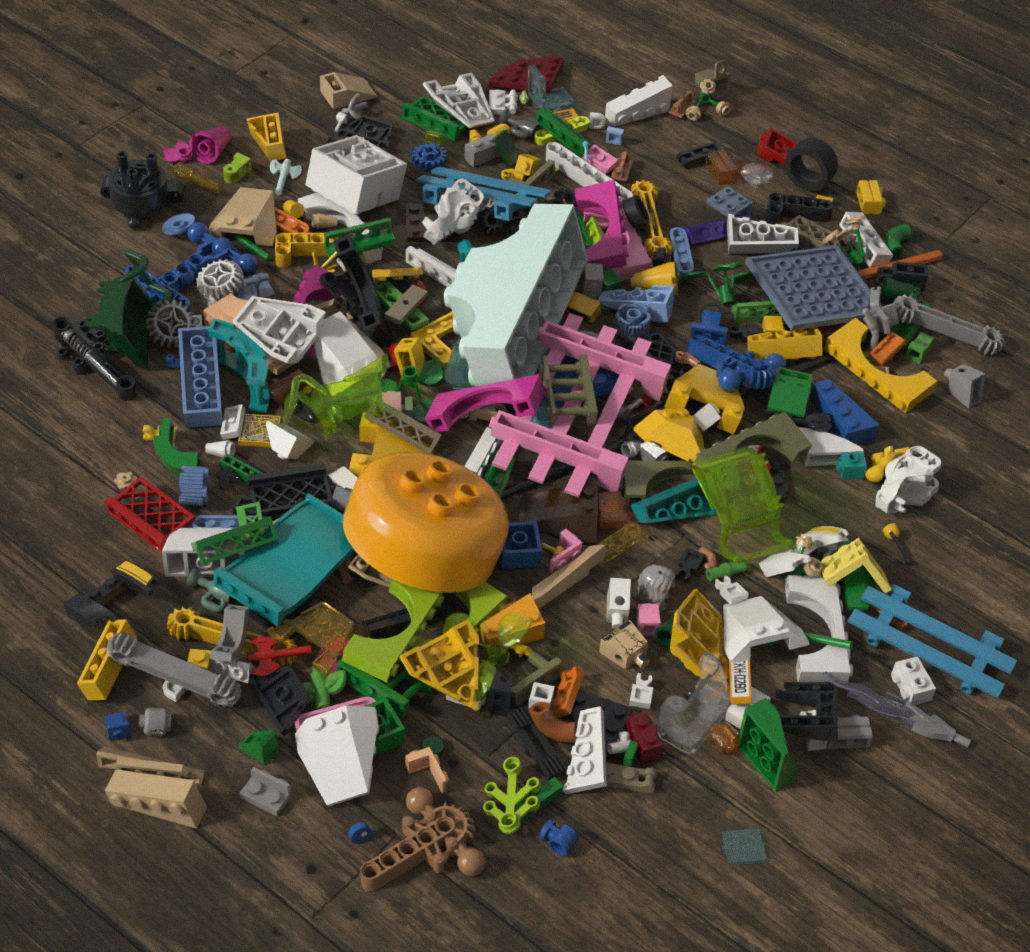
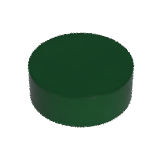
M429 736L422 743V749L430 747L432 753L437 754L438 757L444 751V743L437 736Z

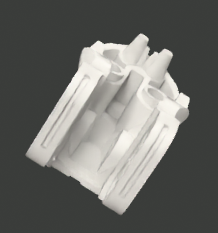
M458 179L452 188H447L445 194L441 196L438 205L434 206L439 218L433 222L428 217H425L422 221L427 229L423 237L435 245L453 232L458 234L467 232L470 226L474 224L473 220L477 219L478 207L484 199L483 193L467 180ZM464 184V189H458L459 185ZM472 194H477L479 196L478 202H475L471 198Z
M914 446L902 456L890 461L885 469L886 479L884 485H882L881 490L876 495L875 506L887 514L897 513L898 511L904 513L906 509L902 505L906 504L923 506L938 491L939 482L933 475L941 468L940 458L924 447ZM919 453V454H921L922 456H921V457H915V456H913V454Z

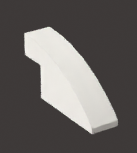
M798 427L812 444L808 454L803 457L805 466L836 465L837 461H840L841 453H863V448L842 437L824 431H814L810 428Z

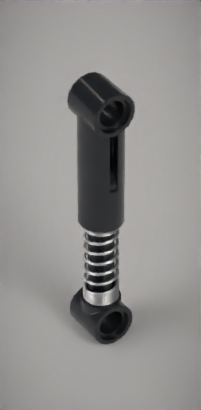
M61 316L53 320L54 337L57 341L66 342L85 359V363L118 393V397L121 400L130 401L136 397L135 380L133 377L125 375L103 353L93 349L90 344L83 341L84 339L80 338V335H77V332L71 326L69 318Z

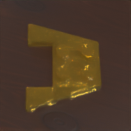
M323 601L301 612L300 616L292 620L287 619L282 622V625L276 628L272 626L266 631L267 635L276 639L280 645L297 631L320 647L324 652L312 662V666L318 672L328 677L353 632L355 624Z

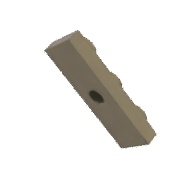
M412 285L389 308L384 318L400 325L428 296V291Z

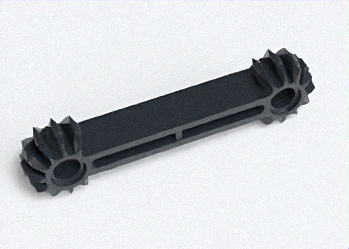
M560 188L553 193L555 199L536 203L564 204L563 199H565L567 204L574 205V208L578 207L576 197H574L575 192H571L570 188ZM486 206L483 210H479V215H477L476 219L479 222L475 225L480 226V232L484 230V235L489 233L490 235H495L496 232L501 231L499 224L510 221L494 218V207L489 208ZM523 206L515 212L518 213V216L512 217L513 219L510 221L527 218L533 206ZM488 217L492 220V224L488 223Z

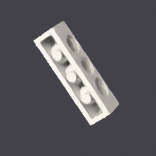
M846 212L839 226L842 230L853 228V225L850 223L846 224L845 220L864 216V214L861 212ZM865 217L864 220L859 222L860 236L866 254L864 256L865 262L869 268L889 263L893 254ZM854 230L849 237L854 247L860 252L856 231Z

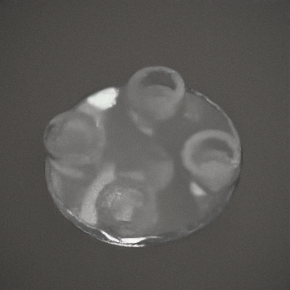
M749 163L741 170V177L750 182L752 187H759L760 184L773 181L774 173L767 165Z

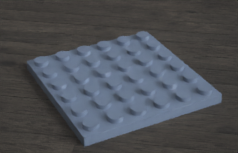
M838 245L746 258V265L791 331L847 323L854 318L860 321L864 318L862 310L864 308L871 310L870 289Z

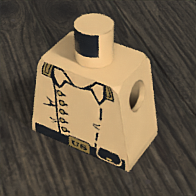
M630 620L601 639L599 652L624 669L629 668L634 663L643 669L650 662V659L645 656L647 654L648 642Z

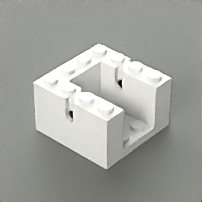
M355 135L313 148L305 185L313 191L322 194L326 199L334 201L338 206L349 210L350 213L359 214L399 200L407 163Z

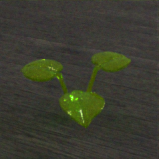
M454 613L445 619L442 635L469 619L473 626V620L467 614ZM509 613L500 620L497 631L501 635L498 638L500 645L493 644L488 646L479 640V645L487 649V656L491 659L482 660L479 664L477 698L479 700H483L486 693L490 690L497 670L494 665H504L509 660L507 647L515 646L523 639L533 622V618L519 613Z

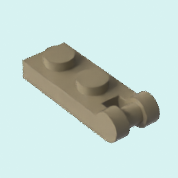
M606 763L607 786L644 793L654 792V780L657 777L655 769H640Z

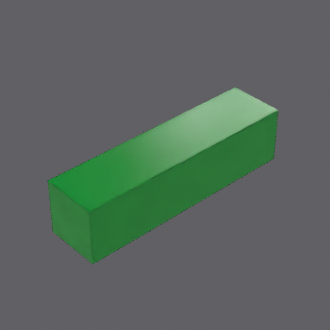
M226 454L219 460L221 470L230 466L232 472L237 473L240 476V480L247 484L248 475L262 473L229 454Z
M553 777L542 785L538 792L531 793L515 807V812L525 804L526 799L530 796L538 798L540 807L536 811H529L520 821L523 823L563 793V785Z

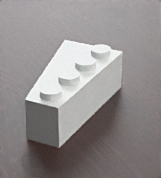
M662 75L658 77L659 80L655 82L650 81L646 83L645 87L641 89L636 88L629 95L625 96L624 94L606 103L605 117L616 127L668 112L673 85Z
M728 214V254L790 252L793 247L797 251L799 245L798 228L780 224L772 225L766 223V221L760 220L758 222L749 220L750 218H738Z

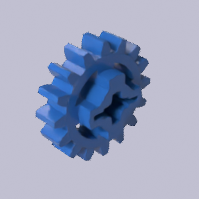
M425 142V145L419 144V148L414 147L412 162H414L415 166L419 165V169L425 168L427 171L431 168L433 170L438 166L440 167V165L445 166L447 151H444V147H440V144L434 145L431 142L428 145Z

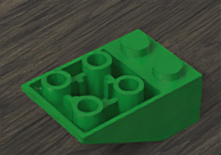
M777 366L776 379L772 386L767 409L774 413L787 412L795 418H804L813 375Z

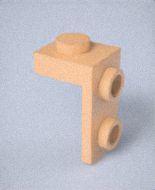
M430 747L419 751L415 750L405 755V768L408 774L429 767L441 792L447 791L448 775L445 770H441L437 754L432 753Z

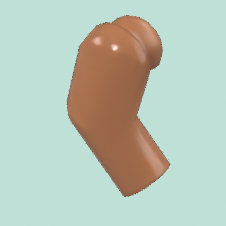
M678 351L675 354V360L680 364H689L692 367L702 364L701 361L688 352Z

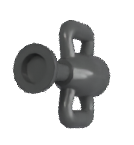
M507 110L503 111L499 119V124L509 123L514 125L510 128V132L520 138L529 137L534 139L535 132L543 128L531 117L520 120L511 118V114Z

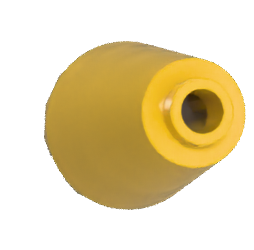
M675 261L635 273L634 277H631V287H641V290L652 289L651 286L670 285L675 286L674 296H678Z

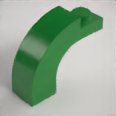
M163 418L162 426H159V436L153 437L155 450L163 465L170 472L178 476L182 473V466L201 467L202 460L198 452H180L173 448L174 425L170 418Z

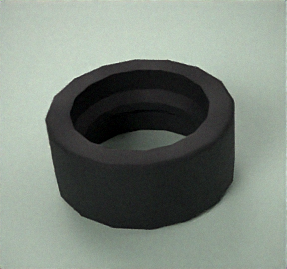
M637 195L623 201L625 215L634 229L638 230L649 224L650 219L647 209Z

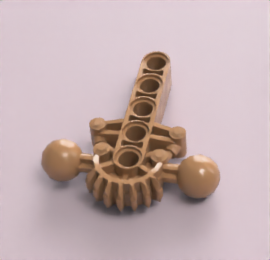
M424 787L411 789L406 797V805L409 811L413 814L423 815L424 819L419 821L418 819L413 820L410 816L402 819L403 834L407 838L362 865L360 874L363 889L369 892L376 891L423 861H426L433 868L434 872L442 873L444 871V863L449 857L456 855L458 856L457 865L461 873L472 877L479 875L485 867L486 860L480 850L466 846V844H473L475 834L474 820L470 818L469 812H464L463 807L456 809L455 803L450 807L446 802L443 806L435 809L432 806L434 803L433 796L428 789Z

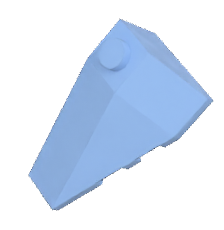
M653 285L651 286L652 289L641 290V287H636L635 290L628 292L624 289L603 291L598 302L601 305L616 310L622 303H627V305L642 303V305L645 304V307L648 306L651 321L664 323L669 321L672 314L675 286Z

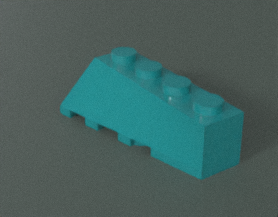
M694 478L631 504L637 523H651L718 514L706 478Z

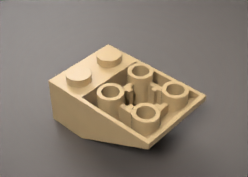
M337 72L320 76V92L333 109L348 106L351 99L357 93L360 94V98H358L356 103L377 98L376 93L364 78Z

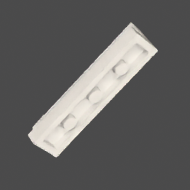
M409 246L406 249V263L415 268L422 267L423 273L445 286H452L456 278V269L420 248L417 250Z
M489 427L485 429L464 466L477 473L481 478L502 442L501 439L490 436L491 428Z

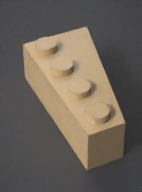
M115 770L105 789L111 804L196 829L207 809L194 780Z

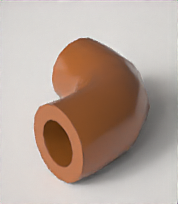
M537 702L529 708L530 716L536 728L546 737L557 742H576L577 737L575 733L578 722H567L556 718L551 711L550 705L546 702Z

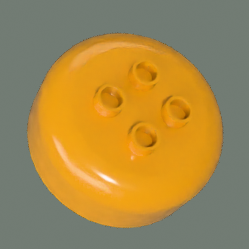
M408 451L390 453L379 457L362 470L356 479L343 514V528L349 543L358 555L382 574L418 589L451 593L476 588L491 576L507 540L509 520L500 496L479 475L447 458L428 453Z

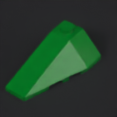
M853 541L838 542L837 551L843 545H848ZM862 565L840 579L848 610L869 609L870 604L861 600V597L868 586L874 588L875 580L865 566Z

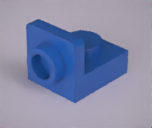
M126 711L105 716L110 741L131 737Z

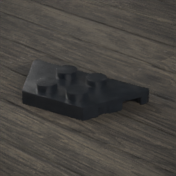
M291 666L282 667L268 675H250L249 680L279 732L286 736L311 697Z

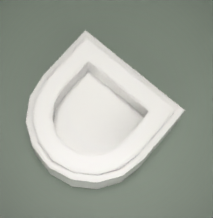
M590 112L589 129L603 128L606 122L605 116L601 113Z
M165 681L163 684L164 695L175 702L187 691V689L169 681Z

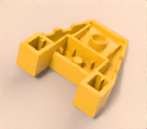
M698 364L674 381L664 408H685L688 398L705 404H714L718 409L722 410L717 428L731 434L735 433L745 407L738 389L727 392L720 388L716 370Z
M363 412L359 425L360 441L375 444L372 455L352 454L349 471L358 478L362 470L369 463L384 455L408 451L426 452L364 418L366 413ZM371 413L376 418L383 417L381 414ZM388 420V423L391 427L394 428L399 426L391 420ZM404 429L405 434H406L407 436H409V437L415 436V435H413L412 433H410V432H408L407 430ZM421 440L423 445L430 448L431 445Z

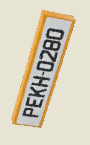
M750 659L732 664L729 661L730 704H751Z

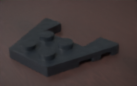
M363 115L351 122L348 128L338 130V134L335 136L330 135L328 143L358 135L388 152L393 124Z

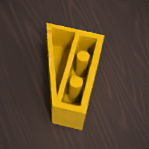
M279 113L246 119L251 136L270 162L273 159L278 161L287 158Z

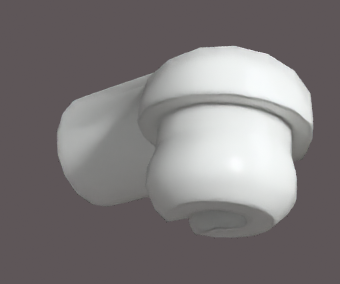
M626 731L620 732L617 742L607 745L608 753L626 752L631 741L630 733Z

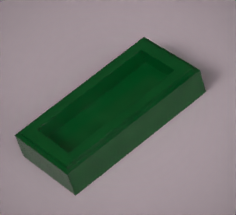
M507 129L502 130L493 139L506 167H509L518 160L519 154Z

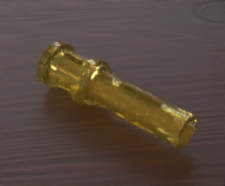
M181 162L177 163L174 168V176H180L187 182L197 183L215 193H219L222 188L221 183L197 173L194 168H188Z

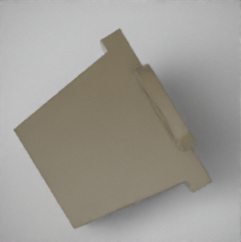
M721 60L716 62L715 70L706 69L695 73V85L699 89H701V82H704L705 79L715 82V91L709 94L712 99L720 100L729 90L731 73H726L727 61ZM720 65L723 66L722 71H718Z

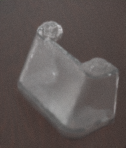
M707 651L699 661L701 673L700 679L696 683V690L688 700L675 695L667 698L661 705L657 733L662 740L682 752L690 754L695 753L724 718L731 705L730 688L722 665L716 656Z

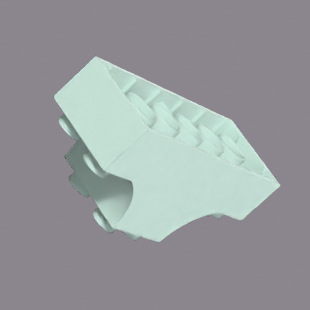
M534 204L528 217L521 219L518 232L499 243L486 247L471 248L465 261L458 264L456 278L452 286H447L445 289L444 303L446 307L452 309L455 334L461 336L459 353L461 358L467 360L469 366L468 380L471 386L476 387L536 374L538 365L541 363L542 357L547 348L538 345V329L540 326H544L546 320L559 324L582 275L585 263L588 262L574 205Z

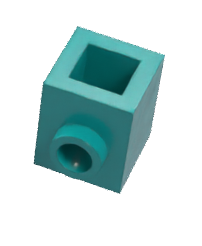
M841 453L840 461L836 463L837 472H840L841 480L864 479L867 468L864 453Z

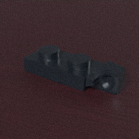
M659 247L658 252H653V267L671 262V255L666 252V248Z
M781 460L768 461L771 466L770 473L765 479L768 493L775 495L777 505L785 504L789 488Z

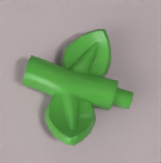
M315 665L312 667L313 672L310 674L312 682H304L302 684L311 697L308 704L315 703L316 710L331 706L330 695L339 694L343 690L347 674L344 670H338L325 677V672L321 671V667Z

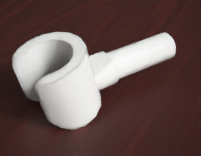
M339 112L337 114L336 120L339 122L334 130L335 132H338L342 124L347 123V115L345 113Z

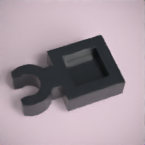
M733 324L730 337H740L742 342H747V336L760 334L763 328L745 325V328L738 324Z
M687 547L678 562L680 568L675 572V579L684 574L686 575L684 578L685 583H688L691 578L690 573L696 574L705 560V554Z

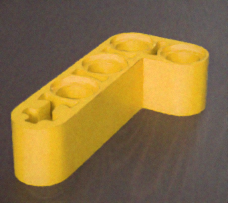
M280 233L275 238L276 265L280 268L289 267L292 256H313V252L316 253V256H328L324 249V233ZM338 237L329 238V243L335 241Z

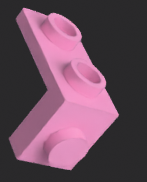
M567 529L560 532L559 546H562L564 551L550 561V572L552 574L581 555L582 542Z

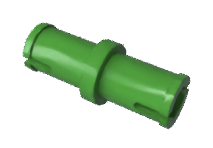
M742 559L729 564L725 562L721 566L707 569L706 577L710 582L724 576L730 578L731 575L745 572L746 564Z

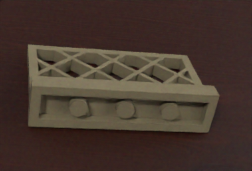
M800 215L788 223L783 222L780 224L798 228V250L834 246L830 245L832 244L831 242L822 243L832 231ZM838 240L840 245H846L841 247L846 253H849L850 249L844 240Z

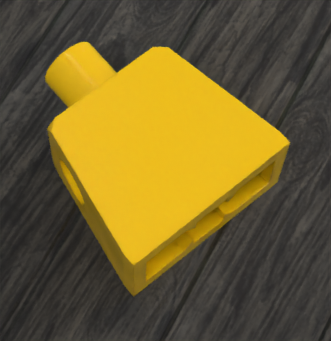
M418 337L403 338L394 349L401 378L403 377L402 371L407 366L416 367L420 377L425 361L422 342Z

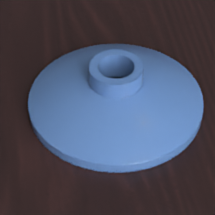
M188 213L176 215L163 224L162 230L167 235L184 234L188 227L195 222V217Z

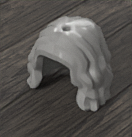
M656 564L647 566L639 575L637 590L639 599L643 604H658L659 613L667 608L665 600L668 598L670 587H675V574L667 566Z

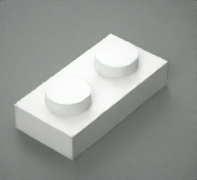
M243 404L225 408L220 432L223 440L241 436L245 415Z

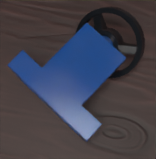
M707 304L701 309L699 314L701 323L692 322L691 335H701L721 345H725L728 328L720 327L724 320L723 309L717 304ZM715 306L721 311L716 312L715 310H707L705 308Z

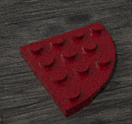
M554 55L551 57L518 60L516 63L510 64L496 72L489 80V87L551 93L564 64V58Z

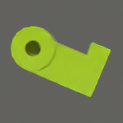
M237 152L233 156L234 160L231 164L223 167L224 181L233 184L252 170L251 158Z

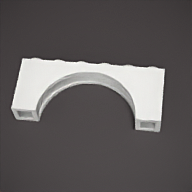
M318 192L298 198V203L304 207L302 217L305 221L312 220L313 214L321 213L337 217V222L347 227L365 224V222L360 220L358 214L350 213L349 210L338 206L337 203L326 199ZM366 229L361 234H367L369 230ZM383 247L363 252L367 264L382 259ZM337 258V263L346 272L347 270L341 259Z
M788 575L785 585L787 603L804 606L816 612L827 623L833 638L848 640V634L844 632L845 616L841 614L843 602L839 600L840 585L834 583L829 587L823 576ZM827 645L815 653L799 655L796 664L797 681L838 682V685H847L849 677L853 675V665L849 664L850 649Z

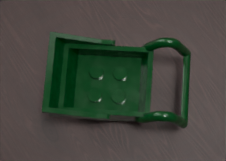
M127 249L125 255L135 269L124 276L114 278L112 281L98 283L103 288H97V292L104 294L99 302V315L87 316V321L91 322H85L84 326L102 329L109 338V340L105 341V344L107 346L110 345L105 347V352L120 353L122 356L129 357L136 367L148 370V337L150 331L147 330L148 323H146V320L150 318L148 313L153 312L152 307H158L157 304L159 302L163 305L165 300L170 302L172 293L169 289L154 283L147 274L146 270L149 267V259L146 256ZM140 275L149 289L165 295L164 298L153 303L135 277Z

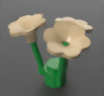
M865 216L845 220V223L852 224L853 228L841 232L836 229L822 241L823 244L831 242L834 246L838 245L852 266L865 261L864 256L866 254L859 231V222L864 220ZM854 230L856 231L860 252L858 249L854 250L849 237ZM843 239L845 244L848 245L851 251L849 255L841 247L838 240Z

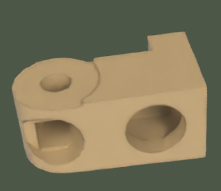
M502 403L482 406L470 412L469 420L476 421L479 418L491 421V418L493 416L496 417L499 410L507 412V408Z

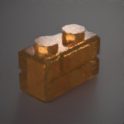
M724 150L707 154L705 165L719 185L737 181L739 168L737 165H734L730 155H727Z

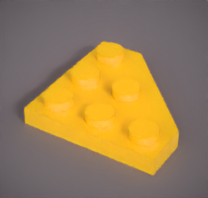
M423 268L370 270V273L375 281H385L386 277L400 280L403 279V276L415 279L419 278V275H423Z

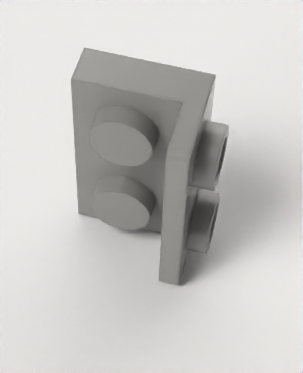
M253 767L251 778L240 791L239 797L256 807L278 816L291 798V786L284 779H278L271 776L265 770Z

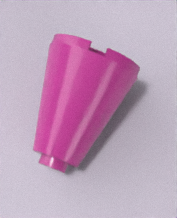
M224 126L199 131L190 139V150L192 153H195L197 156L195 158L198 161L210 164L218 159L230 141L231 132Z

